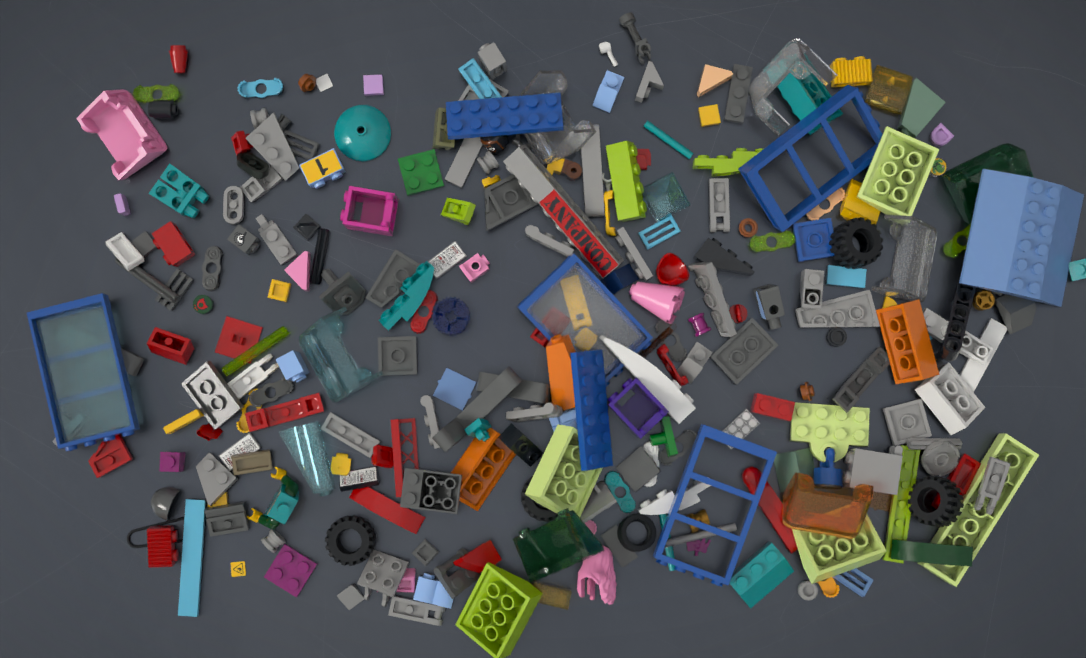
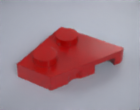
M116 435L115 440L102 441L96 453L89 459L88 462L97 478L133 460L121 435Z

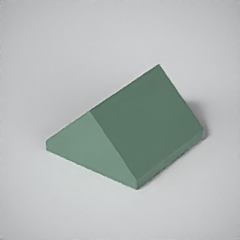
M810 447L776 454L774 466L780 493L814 487L813 473L815 467Z

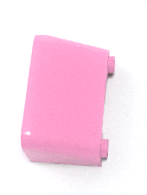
M127 90L103 91L76 118L84 131L97 133L116 160L111 166L112 173L118 180L128 178L167 150L166 143L134 96Z

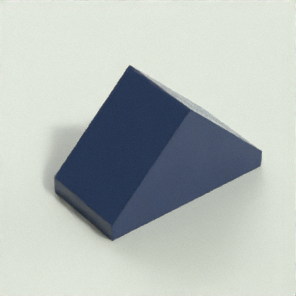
M629 263L613 271L600 281L615 295L638 281L639 278Z

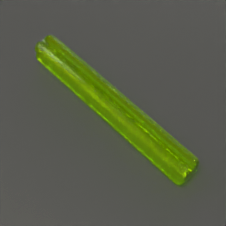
M281 326L223 366L221 370L224 375L229 376L289 334L288 330Z

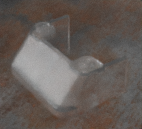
M800 39L789 41L751 82L748 89L755 114L777 136L790 124L774 109L773 104L767 97L789 73L797 79H805L813 73L825 86L837 77V74Z
M885 215L884 218L893 223L890 227V234L897 241L891 277H885L881 281L880 287L872 286L871 290L888 297L909 301L919 299L920 302H923L926 299L937 231L935 227L914 216Z

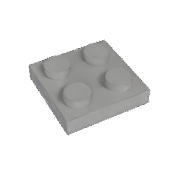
M922 399L883 408L893 446L907 443L909 438L932 436Z

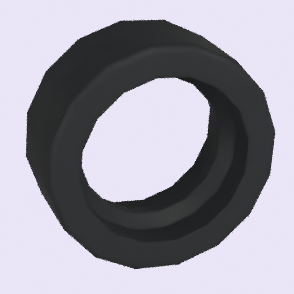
M633 514L624 518L619 524L617 530L620 544L629 551H644L654 543L656 527L649 517L642 514ZM632 522H641L647 529V538L641 544H633L627 538L626 530Z

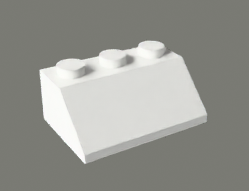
M948 362L938 369L940 375L925 379L915 391L950 435H953L967 428L983 411L985 406Z

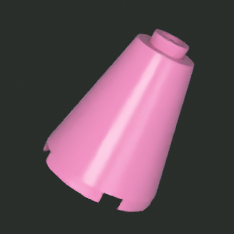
M637 282L636 285L632 284L629 295H631L633 301L666 323L672 324L677 317L673 314L680 310L685 292L682 287Z

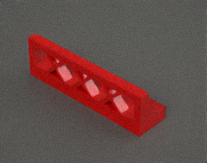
M416 418L391 420L396 497H401L405 462L409 459L414 463L415 468L419 469ZM411 422L412 431L406 436L401 432V423ZM406 440L413 444V451L409 455L402 450V445Z

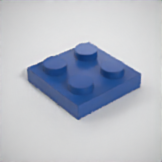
M831 218L792 224L798 262L835 256L830 251L832 246L829 245V241L832 240L830 236L834 233Z

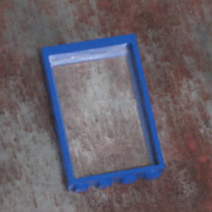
M574 253L566 258L516 306L548 341L555 335L561 334L564 336L569 334L576 352L602 350L606 387L610 384L609 380L613 376L617 377L622 373L624 365L599 337L603 335L635 353H638L641 349L645 350L651 344L650 340L653 338Z

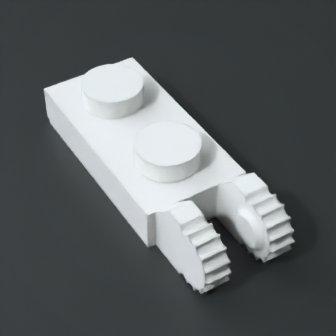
M271 353L260 361L253 363L227 383L239 400L279 368L278 363L273 364L266 371L261 367L273 358Z

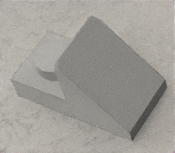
M648 61L635 101L641 103L644 98L649 96L651 88L648 86L663 90L664 87L651 61Z
M696 342L677 369L680 377L686 376L689 384H691L713 352L699 342Z

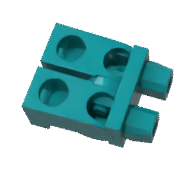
M169 164L160 178L175 187L176 191L158 179L148 194L183 216L187 215L195 219L200 210L192 205L196 199L205 204L210 196L203 190L202 186Z

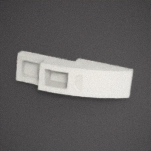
M924 308L923 315L929 335L943 343L948 321L928 308ZM965 331L959 353L985 365L994 348Z
M697 480L693 481L695 485L686 488L679 510L700 502L697 494L711 485ZM666 489L656 494L657 498L653 501L648 499L640 504L639 513L645 515L669 513L675 496L671 490L667 492Z

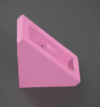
M304 251L285 269L286 273L304 291H310L311 253L308 251Z

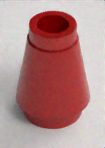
M170 46L169 54L174 73H185L188 55L186 46Z

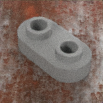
M230 186L224 191L223 217L225 221L232 225L239 224L244 217V193L237 186ZM237 193V199L233 200L232 195ZM233 212H237L236 218L231 217Z

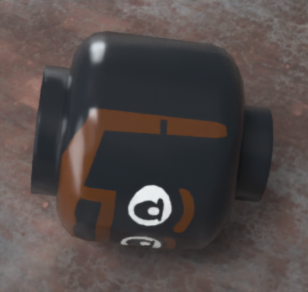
M508 136L480 137V141L491 153H499L506 148Z

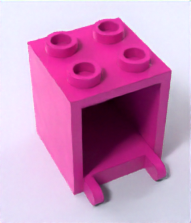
M349 186L348 191L346 190L344 193L346 206L345 210L342 209L340 221H343L342 224L350 230L393 236L399 202L396 194ZM356 202L363 203L360 221L353 220Z

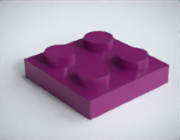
M285 543L264 578L291 595L298 597L318 563Z

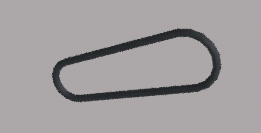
M184 517L134 529L128 533L127 542L132 548L147 547L148 544L133 545L130 542L131 534L148 529L150 526H161L184 520ZM183 539L177 540L175 543L183 542Z

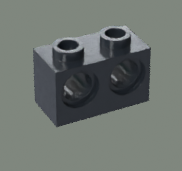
M512 423L498 437L530 467L543 454Z

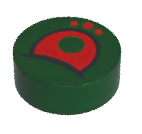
M199 295L193 301V308L200 314H208L213 309V301L209 296Z

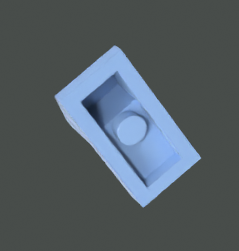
M607 70L592 106L610 113L624 77Z

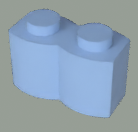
M424 573L423 576L419 575L413 599L451 609L453 599L441 582L435 579V575Z

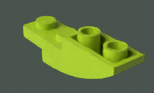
M737 148L736 151L731 153V159H728V156L725 155L717 156V158L699 155L698 158L693 160V169H712V177L740 173L738 168L763 149L747 151L746 148Z

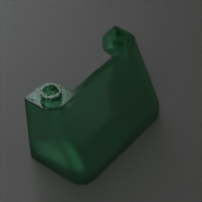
M1009 143L1001 144L943 173L944 183L966 223L971 224L982 169L1033 177L1024 149Z
M569 508L557 512L558 516L555 520L532 531L529 528L518 532L519 536L513 538L530 583L560 572L604 551L602 543L574 510L569 511Z

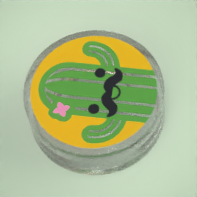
M936 157L929 175L940 177L947 171L946 161Z

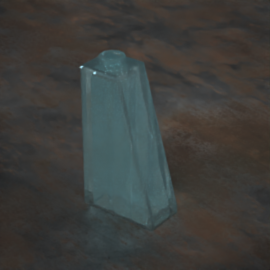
M316 421L279 431L282 440L314 494L319 493L320 497L331 494V490L336 488L320 422Z

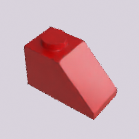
M488 540L453 563L455 566L480 573L483 571L486 563L489 562L497 566L496 563L502 559L491 540Z

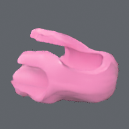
M588 546L583 550V564L578 571L577 591L580 597H585V578H588L587 594L590 595L589 599H595V585L597 583L601 599L605 604L611 605L616 599L617 586L612 553L606 546Z

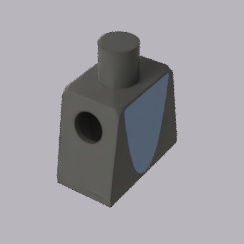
M767 284L753 288L761 318L768 320L770 329L782 327L779 317L784 316L785 313L779 287L774 284Z

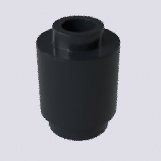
M154 100L148 104V114L150 117H154V119H174L175 115L178 114V106L173 100Z

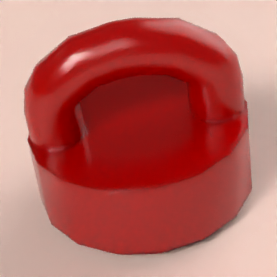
M736 304L729 308L731 319L735 323L739 324L746 320L747 310L743 305Z

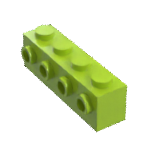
M630 141L607 145L606 151L618 221L627 222L645 218L647 206L642 197L644 188L639 179L641 170L636 160L638 154L636 146Z

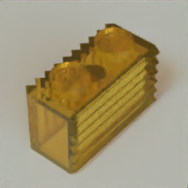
M534 581L533 586L543 593L538 603L568 610L572 594L571 588L567 589V587L552 585V583L548 584V582L545 584V582Z

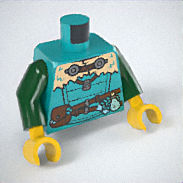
M275 467L277 473H271V477L281 480V485L264 515L260 511L251 508L254 511L251 517L247 516L253 522L260 523L270 529H275L280 523L285 524L299 500L298 484L286 475V470Z

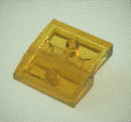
M877 65L865 102L901 115L913 77Z

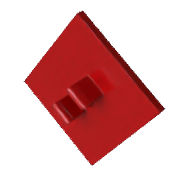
M226 316L215 353L251 364L263 327Z

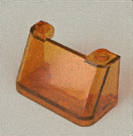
M795 472L784 490L782 521L790 529L853 539L861 531L873 498V486L857 485L853 490L852 497L814 490V481L809 475Z

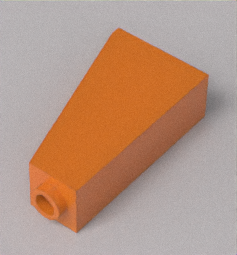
M558 334L551 337L546 346L552 404L561 406L563 410L575 408L570 353L576 351L569 334L564 336Z

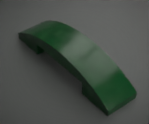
M892 539L891 559L943 565L972 566L973 546Z

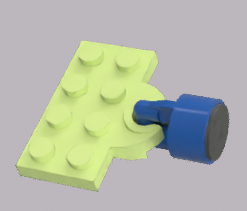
M795 402L791 419L790 441L809 443L813 457L820 461L819 468H814L813 485L815 488L841 489L843 487V470L835 468V462L846 455L849 446L868 447L870 408L852 407L846 413L840 406Z

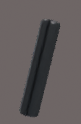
M319 228L310 276V283L312 284L321 283V274L329 237L328 229Z

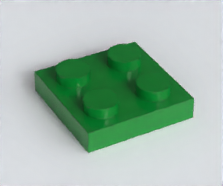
M435 149L398 158L407 196L444 187Z

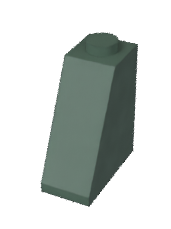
M916 78L909 85L897 129L910 137H917L946 102Z

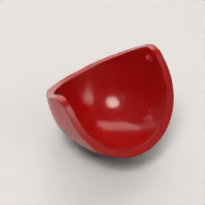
M667 253L661 258L657 265L656 273L662 284L677 286L689 279V271L677 255Z

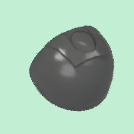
M164 487L158 489L153 494L151 508L158 517L167 521L170 520L168 518L169 509L174 497L180 491L179 488Z

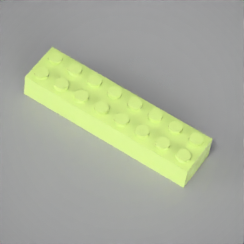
M999 433L981 461V465L966 495L963 496L964 500H961L964 506L960 508L961 515L956 516L958 520L951 522L949 526L940 527L930 543L973 546V562L1039 454L1008 434ZM989 457L1010 463L999 501H997L992 515L986 513V507L991 498L985 497L983 506L979 511L974 509ZM918 562L919 565L957 587L969 566Z

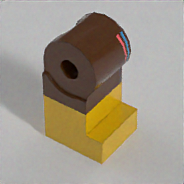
M550 155L546 169L552 176L555 173L565 176L570 181H577L580 178L582 168L578 163Z

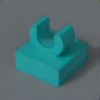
M478 418L464 430L468 436L475 437L479 441L482 439L485 442L490 438L487 430L492 426L488 420Z

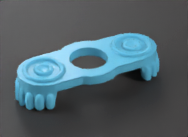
M274 78V80L259 79L255 82L243 80V82L238 84L237 91L245 98H265L267 96L279 95L283 91V83L278 78ZM265 84L267 87L266 92L263 94L257 93V85Z

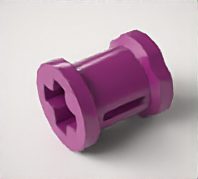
M704 313L688 319L696 331V337L712 330L711 327H708L703 317Z

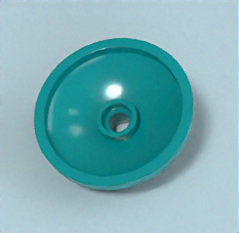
M357 105L347 109L340 115L335 125L334 137L338 148L345 156L355 161H370L382 155L389 146L391 127L386 116L377 108L369 105ZM364 128V132L358 133V129Z

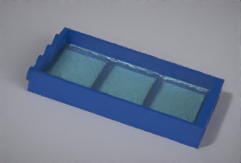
M101 293L27 312L58 449H65L68 452L78 449V445L84 444L85 447L95 445L97 440L103 439L104 442L115 440L116 435L122 434L123 437L134 435V431L139 430L140 427L109 296Z

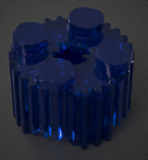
M452 296L446 297L445 300L442 298V301L439 300V303L435 304L436 307L433 306L434 310L431 311L433 313L431 315L433 317V325L436 326L435 328L439 332L447 336L449 334L450 336H453V334L455 336L457 334L460 335L467 329L466 326H469L468 322H471L469 319L471 318L469 308L460 298H452ZM454 312L456 318L449 321V318H446L447 314Z

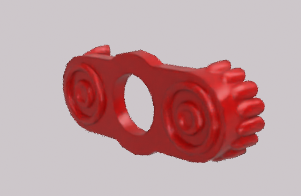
M428 290L419 308L421 306L428 307L429 314L426 317H421L418 314V309L414 313L410 323V328L414 333H423L426 330L428 320L433 315V308L436 301H438V296L432 290Z
M665 344L661 345L657 349V354L672 378L680 386L689 383L686 376L680 377L675 366L666 355L669 351Z

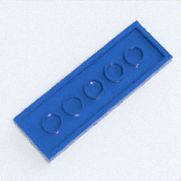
M560 93L446 102L448 140L564 130Z
M591 350L570 353L581 471L613 466L603 351Z

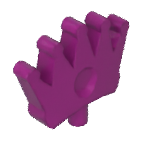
M705 538L701 541L699 539L687 542V550L695 551L694 556H698L699 551L706 553L711 540L708 539L707 543H705Z

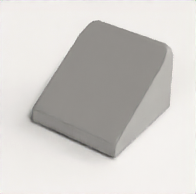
M354 583L337 595L338 599L348 610L364 600V596Z

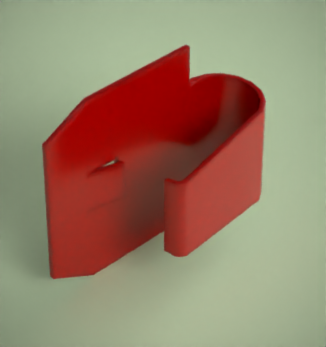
M637 149L636 160L640 170H647V166H651V153L649 149Z
M208 423L207 425H202L197 430V435L210 441L211 439H217L223 431L220 428L214 430L211 424Z

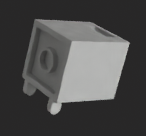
M891 446L888 453L857 448L849 449V452L844 457V463L847 464L846 471H843L844 487L897 495L903 448L901 446Z

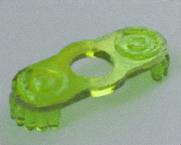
M172 84L170 86L153 85L152 87L139 85L133 91L134 98L139 102H153L154 100L175 101L179 97L178 88ZM155 89L162 91L163 94L160 99L152 97V92Z
M971 223L964 230L957 232L949 242L945 243L943 252L946 256L956 257L958 253L966 249L967 244L960 246L957 243V238L963 235L967 238L968 242Z
M787 230L782 233L770 232L763 236L755 235L749 244L754 252L775 251L779 248L792 246L795 243V235ZM768 237H774L777 240L775 247H769L766 244Z

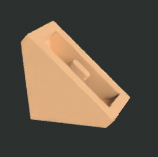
M705 64L697 91L698 98L730 80L733 76L732 71Z

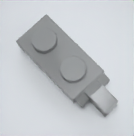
M262 214L256 218L261 226L258 229L261 237L281 265L297 256L296 251L273 220L268 222Z

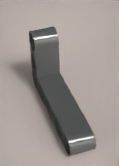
M509 366L454 420L435 434L432 439L446 453L467 435L464 429L476 419H484L523 380Z

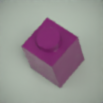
M160 452L159 471H185V452Z

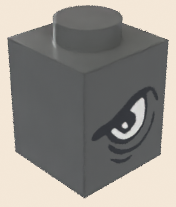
M239 224L227 239L248 255L251 252L254 253L260 246V239Z

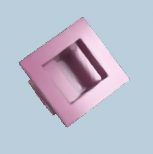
M477 253L459 267L472 283L489 271L487 265L490 263L484 255L480 256ZM474 263L479 264V268L476 270L472 268Z

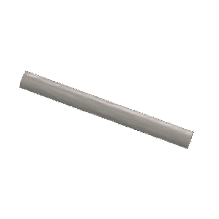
M735 523L716 527L727 532L737 530ZM703 530L670 538L667 540L665 548L716 536V534Z

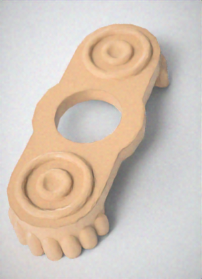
M842 187L826 198L830 203L828 209L824 210L818 204L806 214L807 218L811 221L819 220L822 215L831 212L836 204L844 200L845 190Z

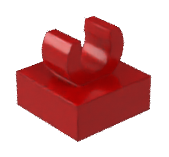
M237 131L231 137L236 156L253 148L251 144L247 143L246 137L249 134L245 135L244 131Z
M381 445L374 446L373 455L371 456L372 464L392 468L394 466L393 448Z

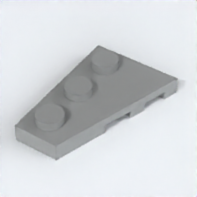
M274 112L246 137L249 143L285 181L300 168Z

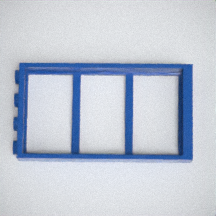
M846 85L738 168L773 227L779 231H785L870 165L883 133L879 129V122L871 114V107L864 102L862 91H858V87ZM850 100H852L876 144L852 163L826 118ZM818 124L822 126L845 169L819 189H817L792 146ZM786 150L812 194L784 215L758 171Z
M701 424L653 553V557L657 559L656 562L667 566L668 563L675 565L674 569L683 573L686 570L691 571L694 577L701 580L707 577L712 579L711 583L722 587L723 584L729 586L777 452ZM705 437L766 459L754 495L693 472ZM690 478L751 500L739 536L677 513ZM675 519L737 542L724 577L662 554Z

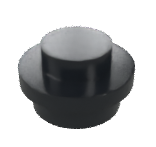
M835 327L828 332L827 339L831 345L838 347L846 342L847 334L842 328Z

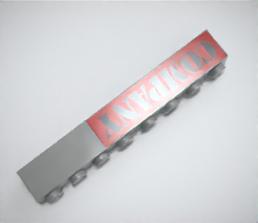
M526 144L518 147L503 161L506 169L517 177L520 186L529 191L532 200L540 204L544 214L552 218L556 223V228L568 237L569 243L581 252V257L592 265L593 271L598 276L606 277L624 261Z

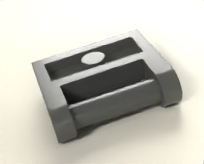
M464 548L458 550L456 555L443 565H438L434 568L436 577L452 599L477 581L481 575L464 568L458 569L449 577L446 575V571L454 566L453 562L468 553Z

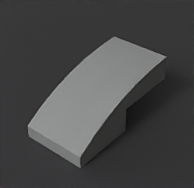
M269 164L268 176L263 179L251 177L240 189L250 202H254L281 182L283 178Z

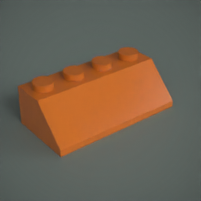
M920 300L876 310L895 384L919 381L940 375Z
M491 427L487 430L490 438L485 442L482 439L479 441L477 438H474L451 472L462 475L459 501L476 511L480 509L516 455L498 438L501 434Z

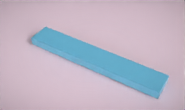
M186 499L178 616H199L206 516L204 510L207 500Z

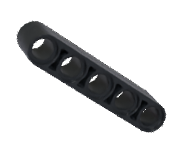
M959 281L940 352L941 357L946 361H954L959 355L976 287L960 284Z

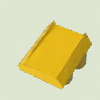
M851 179L840 207V215L845 220L862 217L865 220H871V224H876L880 211L857 198L862 183Z

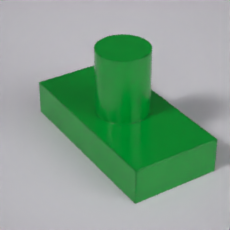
M667 416L660 420L662 433L649 435L651 446L665 444L669 458L676 456L678 451L670 418Z

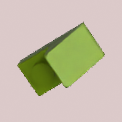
M447 197L441 216L468 225L476 205L471 202Z

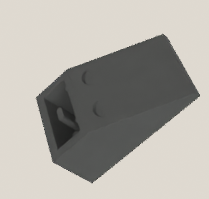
M405 468L400 507L458 514L462 475L426 469Z

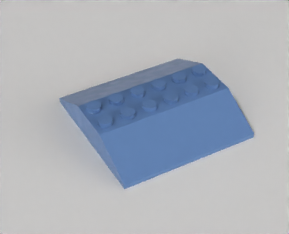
M982 169L959 283L1061 307L1084 194L1060 184L1029 176Z

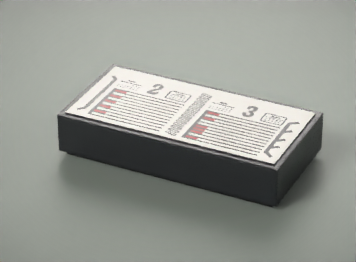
M377 466L351 470L347 476L339 475V488L341 492L379 485Z

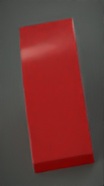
M964 453L958 460L956 468L949 473L946 479L957 484L956 487L961 490L959 494L964 496L981 463ZM937 493L931 504L936 509L940 505L939 493Z

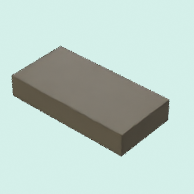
M270 449L231 455L234 475L273 470Z

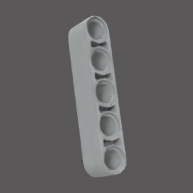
M599 124L580 125L585 215L587 217L604 216Z

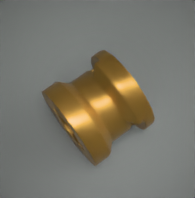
M989 291L977 292L974 294L972 306L979 311L987 310L994 305V295Z

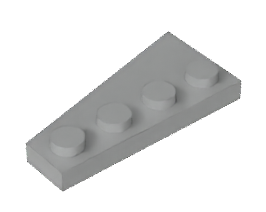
M870 290L822 302L821 309H795L800 328L880 327Z

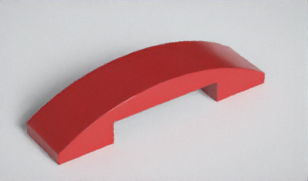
M316 393L282 404L247 412L245 417L249 432L324 412L320 393Z
M372 487L354 489L349 498L363 507L414 534L418 533L426 518L410 508L400 507V503L379 493Z

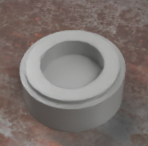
M809 580L802 581L798 586L799 596L804 600H813L818 594L817 585L815 583L811 584Z

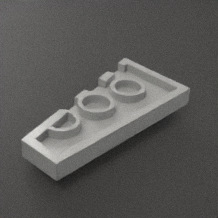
M699 262L688 265L689 270H694L697 279H695L697 287L701 286L705 293L703 297L705 303L713 310L711 316L720 335L723 337L736 335V325L733 319H731L729 305L725 301L723 287L718 281L717 270L713 263Z

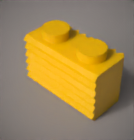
M864 56L855 57L854 60H846V58L835 59L830 65L831 87L870 85L873 82L871 59H865Z

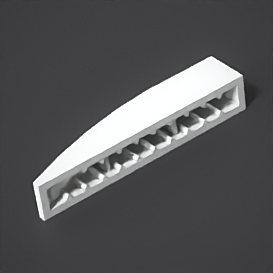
M603 335L599 337L632 375L669 411L668 414L675 422L680 424L696 409L692 404L694 400L687 393L683 394L680 391L682 387L676 380L673 379L671 381L657 367L622 344Z

